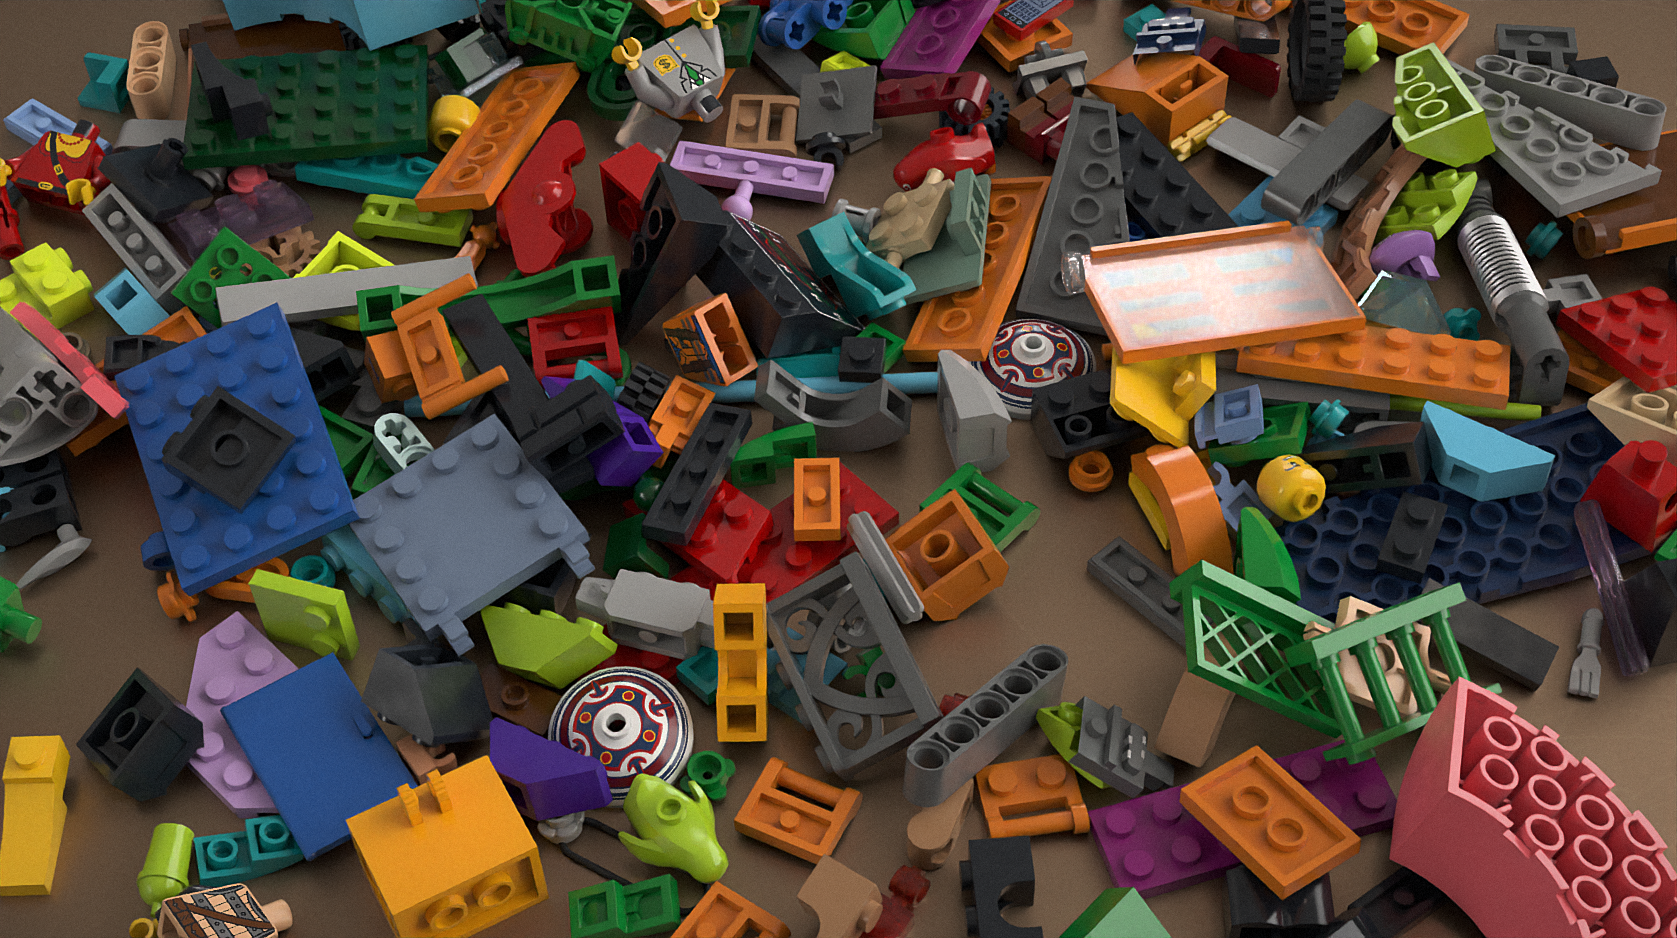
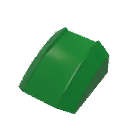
M854 0L847 7L846 19L840 28L826 29L821 24L820 30L812 40L833 50L845 51L858 58L884 61L915 14V10L911 0Z
M1244 507L1240 511L1232 558L1234 575L1296 604L1297 601L1301 600L1299 581L1292 559L1282 539L1257 508Z

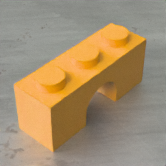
M765 583L717 584L713 601L714 650L718 651V687L716 694L718 742L767 741L769 695Z

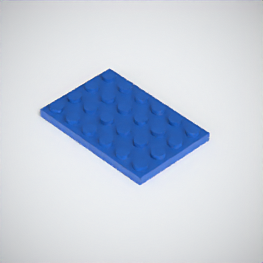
M277 302L114 376L121 397L129 402V408L126 410L127 418L181 588L189 597L360 519L284 311ZM217 386L296 436L295 444L242 515L209 493L202 494L165 470L162 462L164 456L162 449L167 440L174 432H183L192 420L190 413L194 405L203 395L210 397Z

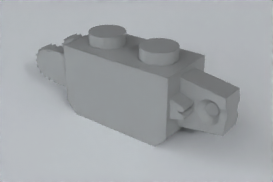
M620 569L615 580L585 577L580 589L577 591L575 597L577 609L606 620L608 634L612 641L617 644L683 660L697 655L701 645L714 648L713 601L710 599L709 589L701 588L690 582L679 583L658 578L647 572H633Z

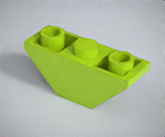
M505 603L503 608L487 605L481 610V616L498 664L511 673L535 684L562 689L615 654L618 644L602 634L604 629L602 625L586 618L578 617L575 623L568 622L566 618L554 612L541 610L539 615H534L524 607L513 603Z

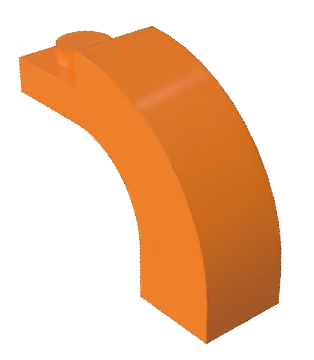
M1160 444L1149 447L1146 452L1131 455L1132 472L1153 493L1163 513L1170 539L1174 574L1178 577L1202 559L1234 575L1231 546L1222 509L1210 478L1194 451L1189 446L1177 449L1173 444Z

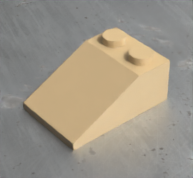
M1623 376L1588 400L1587 408L1624 445L1630 441H1639L1640 443L1646 440L1658 441L1667 448L1668 455L1666 460L1677 467V390L1668 387L1647 393L1630 379Z

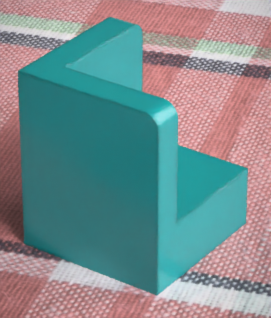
M87 52L83 60L90 81L78 96L80 106L120 113L130 99L126 86L129 69L128 60Z

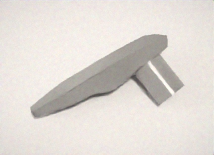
M71 524L60 526L57 530V535L61 543L25 573L16 584L19 591L34 581L52 575L71 564L87 549L92 539L79 536L75 527Z

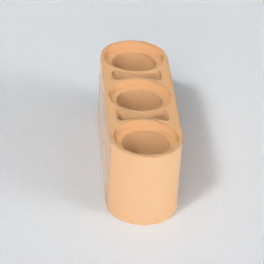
M159 21L145 22L139 25L133 34L126 86L137 119L164 120L171 111L177 57L168 27Z

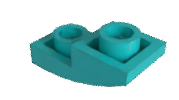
M281 815L245 819L244 831L193 838V851L199 885L216 887L232 885L273 873L303 860V853Z

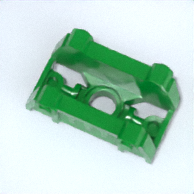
M507 0L505 14L507 30L510 32L509 39L520 45H525L527 42L575 61L577 67L583 71L592 72L612 52L633 3L628 1L626 4L619 0Z

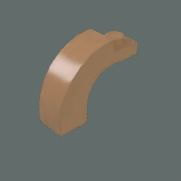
M1215 622L1211 625L1213 629L1217 627ZM1219 631L1217 633L1218 637L1232 657H1236L1237 653L1222 632ZM1240 632L1249 646L1254 644L1247 634ZM1204 643L1205 660L1221 667ZM1255 649L1254 653L1260 660L1262 654L1258 649ZM1240 660L1237 664L1247 676L1249 671ZM1186 667L1164 718L1154 749L1200 768L1212 755L1222 724L1236 693L1188 672Z

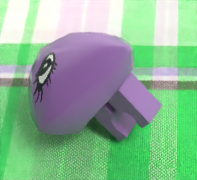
M1408 230L1389 235L1373 248L1370 255L1371 267L1377 276V281L1393 284L1392 287H1407L1410 294L1426 292L1422 285L1423 279L1437 281L1440 278L1433 263L1435 257L1434 239L1432 234L1426 231Z

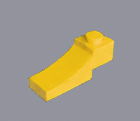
M60 735L11 737L2 776L5 784V801L0 849V896L50 895L67 813V807L62 797L71 758Z

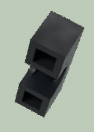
M1016 836L968 840V860L959 861L961 891H971L972 905L964 906L967 937L1044 938L1042 926L1017 927L1009 924L1001 916L1008 909L1034 905L1035 873L1030 837Z

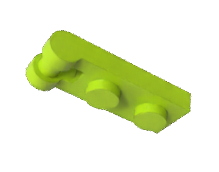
M369 194L362 204L363 214H359L356 217L352 230L363 239H372L375 235L461 247L473 221L471 209L453 210L448 213H439L438 211L420 213L414 199Z

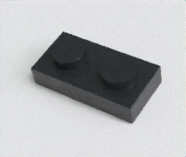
M1403 491L1375 570L1421 584L1448 505Z

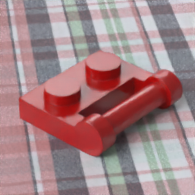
M612 306L527 318L535 377L543 389L545 387L541 379L544 376L574 379L576 363L547 367L548 360L602 352L607 353V359L587 362L610 375L613 379L623 378Z

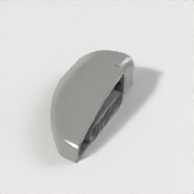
M1 307L0 466H7L45 455L67 443L94 420L98 412V403L80 388L82 384L77 377L45 345Z

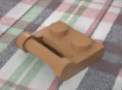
M732 94L725 147L797 158L798 150L794 142L800 99L787 95ZM771 115H780L782 117L779 141H768Z

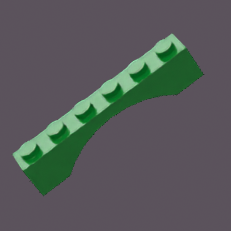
M614 255L570 261L555 269L531 277L505 283L478 286L477 289L437 308L438 312L443 316L442 310L482 294L504 329L528 326L527 318L612 306L613 314L622 313ZM395 285L356 291L360 330L365 344L367 337L398 330L391 315L392 311L438 288ZM446 323L450 337H455Z

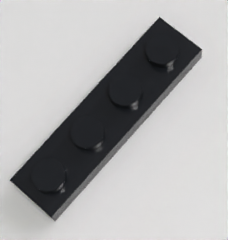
M709 403L641 524L644 538L682 546L688 545L753 424L751 410Z

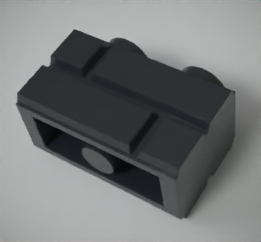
M591 375L569 383L563 392L545 403L532 406L525 416L512 423L517 437L521 441L520 444L526 459L547 480L626 432L620 417L616 413L617 410L611 396Z

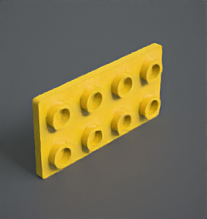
M1146 328L1131 330L1137 343L1164 340ZM1113 347L1110 405L1115 412L1128 421L1134 420L1146 427L1162 443H1171L1177 448L1187 446L1189 443V421L1216 391L1215 351L1122 364Z

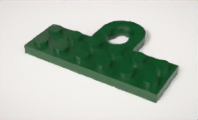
M759 5L719 6V14L712 21L713 24L718 25L725 68L749 67L758 34V25L762 18ZM631 9L614 47L623 46L628 55V50L624 46L623 41L633 37L640 42L643 52L693 24L699 29L702 27L701 22L691 17L679 26L665 28L643 9ZM546 50L527 60L524 64L525 67L575 61ZM612 52L599 67H595L592 71L587 86V93L592 109L600 117L611 121H629L643 117L656 109L638 100L633 88L627 91L615 89L616 79L625 73L627 67L625 64L616 63L612 58Z

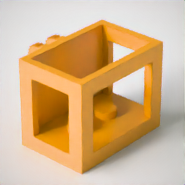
M488 755L442 776L437 769L427 773V783L414 789L410 788L408 783L396 788L398 796L346 819L363 872L396 938H468L549 898L538 847Z

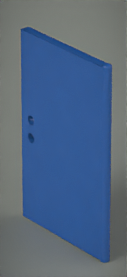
M333 652L220 709L221 715L307 861H312L316 857L352 839L346 819L398 796L396 788L408 783L412 789L418 787L368 706L361 702V695Z

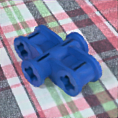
M771 0L770 11L763 15L758 25L759 38L766 46L784 44L789 49H800L817 34L821 24L826 29L840 28L846 19L847 7L854 0Z

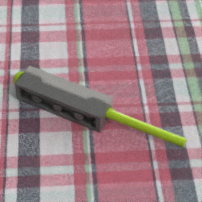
M1215 354L1216 391L1208 399V403L1213 402L1215 394L1258 384L1263 407L1308 401L1311 416L1325 399L1331 404L1336 399H1339L1341 401L1340 405L1349 411L1347 417L1337 428V431L1344 435L1354 433L1358 425L1367 421H1387L1390 409L1422 412L1427 401L1450 409L1462 416L1532 421L1541 418V405L1507 402L1506 410L1241 373L1236 372L1238 356ZM1311 422L1309 424L1308 432H1311L1312 429L1315 427V425Z

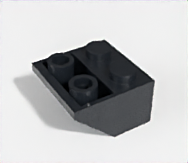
M1111 368L1032 389L1030 424L1046 455L1066 459L1149 435V429L1134 420L1128 421L1122 418L1110 405Z
M443 643L379 648L361 702L377 711V717L388 724L401 726L412 733V739L416 743L430 748H438L440 744L453 742L470 743L471 740L490 737V722L493 720L476 663L463 655L458 656L453 649Z

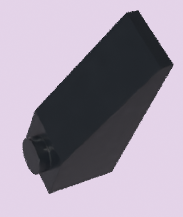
M1424 421L1370 428L1305 446L1302 448L1301 454L1295 455L1307 462L1323 476L1326 485L1325 494L1423 484L1432 465Z

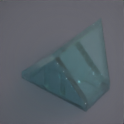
M1382 270L1358 303L1367 320L1423 334L1450 335L1451 333L1429 284L1424 279Z

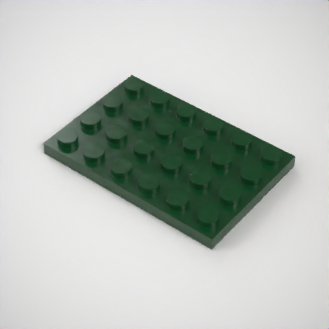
M404 44L399 47H386L371 51L368 47H364L359 50H325L317 53H285L283 55L262 57L250 55L235 59H217L224 67L237 76L246 80L254 78L259 92H267L271 102L273 116L267 117L270 133L239 141L230 118L214 122L194 61L183 141L188 148V152L182 160L185 170L428 152L429 52L427 45Z

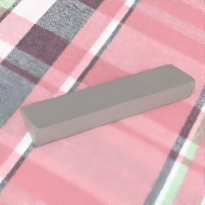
M1236 117L1227 119L1206 140L1207 145L1273 177L1302 151V149ZM1353 174L1326 202L1341 210H1352L1358 199L1364 197L1369 182Z

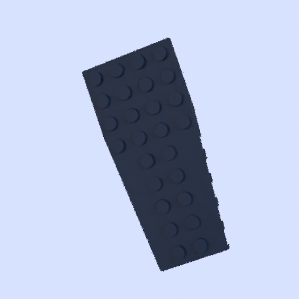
M1588 403L1499 431L1555 455L1547 483L1542 491L1481 502L1440 484L1432 467H1430L1423 484L1360 490L1359 494L1342 501L1338 496L1323 501L1322 508L1305 520L1297 522L1284 520L1283 525L1274 528L1292 559L1298 577L1301 600L1297 601L1295 605L1336 624L1340 600L1349 596L1386 609L1420 595L1424 585L1430 578L1443 586L1460 582L1465 597L1477 604H1482L1576 580L1656 553L1666 541L1651 553L1580 503L1582 496L1603 465L1625 446L1587 408ZM1403 491L1448 505L1421 584L1375 570Z

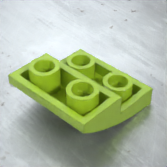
M1448 169L1436 175L1424 176L1423 172H1415L1398 193L1390 206L1391 208L1385 214L1373 244H1378L1389 235L1408 230L1426 231L1432 234L1434 240L1440 239L1456 222L1466 207L1478 179L1476 172L1457 173L1456 169Z

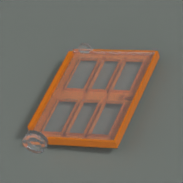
M1288 220L1090 247L1089 255L1081 256L1080 252L1075 250L1063 252L1061 258L1062 278L1067 293L1076 294L1085 291L1122 364L1233 348L1237 351H1242L1247 346L1365 330L1366 316L1322 253L1324 239L1319 226L1309 227L1308 229L1304 225L1291 227L1292 224Z

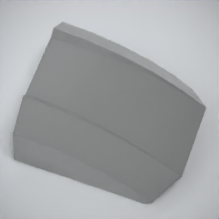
M940 350L938 353L937 413L956 471L968 462L979 468L981 472L993 471L1010 457L1006 447L1007 425L1012 420L996 390L976 368L952 350Z

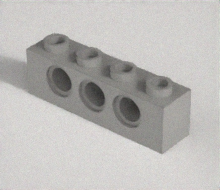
M111 183L82 212L154 299L170 313L174 314L186 305L170 292L189 270L190 266L158 228ZM189 308V310L191 311V313H192L193 315H195L196 312H194L192 309Z

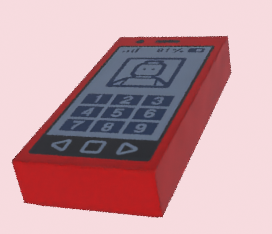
M1013 0L993 13V24L1021 42L1072 8L1074 0Z

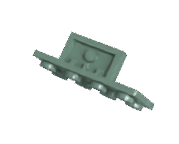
M972 168L956 172L954 190L950 191L952 207L932 249L915 254L904 262L903 272L909 275L916 288V291L904 296L906 305L919 301L924 302L934 297L958 291H967L982 284L991 180L988 174L975 176Z

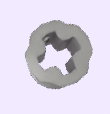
M840 198L834 207L831 217L845 212L856 235L862 237L863 242L868 243L869 233L877 225L881 217V210L875 207L867 210L849 205L848 200Z

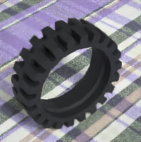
M1293 0V8L1290 10L1291 22L1288 23L1289 38L1287 39V63H1289L1287 76L1290 77L1288 84L1289 89H1291V96L1295 101H1332L1335 99V95L1338 94L1339 85H1341L1342 81L1341 72H1344L1345 65L1343 61V56H1346V46H1344V43L1347 39V30H1345L1347 16L1344 14L1346 8L1345 1Z

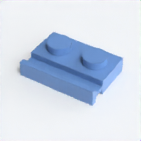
M1258 384L1215 394L1214 401L1205 403L1195 414V436L1199 449L1206 448V441L1217 438L1219 444L1231 442L1238 445L1248 443L1254 440L1257 435L1264 434L1263 404Z

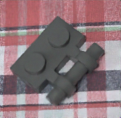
M1496 24L1494 43L1495 53L1498 56L1524 63H1547V65L1535 66L1567 74L1568 66H1564V64L1569 65L1570 61H1576L1578 48L1575 28Z

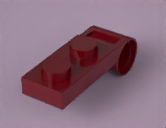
M973 71L954 74H924L919 77L899 80L888 79L884 82H879L876 88L873 119L946 110L950 118L955 122L963 125H972L981 118L991 92V84L985 76Z

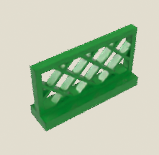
M1202 559L1169 582L1170 599L1183 604L1188 672L1334 739L1342 735L1318 673L1312 671L1310 663L1295 666L1310 688L1306 691L1291 671L1288 662L1286 663L1277 651L1278 649L1284 652L1283 649L1305 641L1303 634L1308 633L1304 632L1310 621H1314L1332 630L1335 627L1334 623ZM1203 614L1211 617L1217 627L1213 629ZM1219 631L1222 632L1237 653L1236 657H1232L1218 637L1217 633ZM1240 632L1247 634L1254 644L1249 646ZM1204 643L1221 667L1205 660ZM1255 649L1260 651L1274 673L1271 675L1268 673L1254 653ZM1241 660L1258 684L1249 681L1237 662ZM1279 678L1293 700L1285 697L1274 679ZM1315 695L1325 709L1326 716L1320 712L1310 696Z

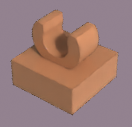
M412 734L395 742L400 759L418 786L427 783V773L437 769L442 776L458 768L454 753L448 754L441 759L434 758L437 754L446 750L445 744H440L438 748L422 746L412 739Z

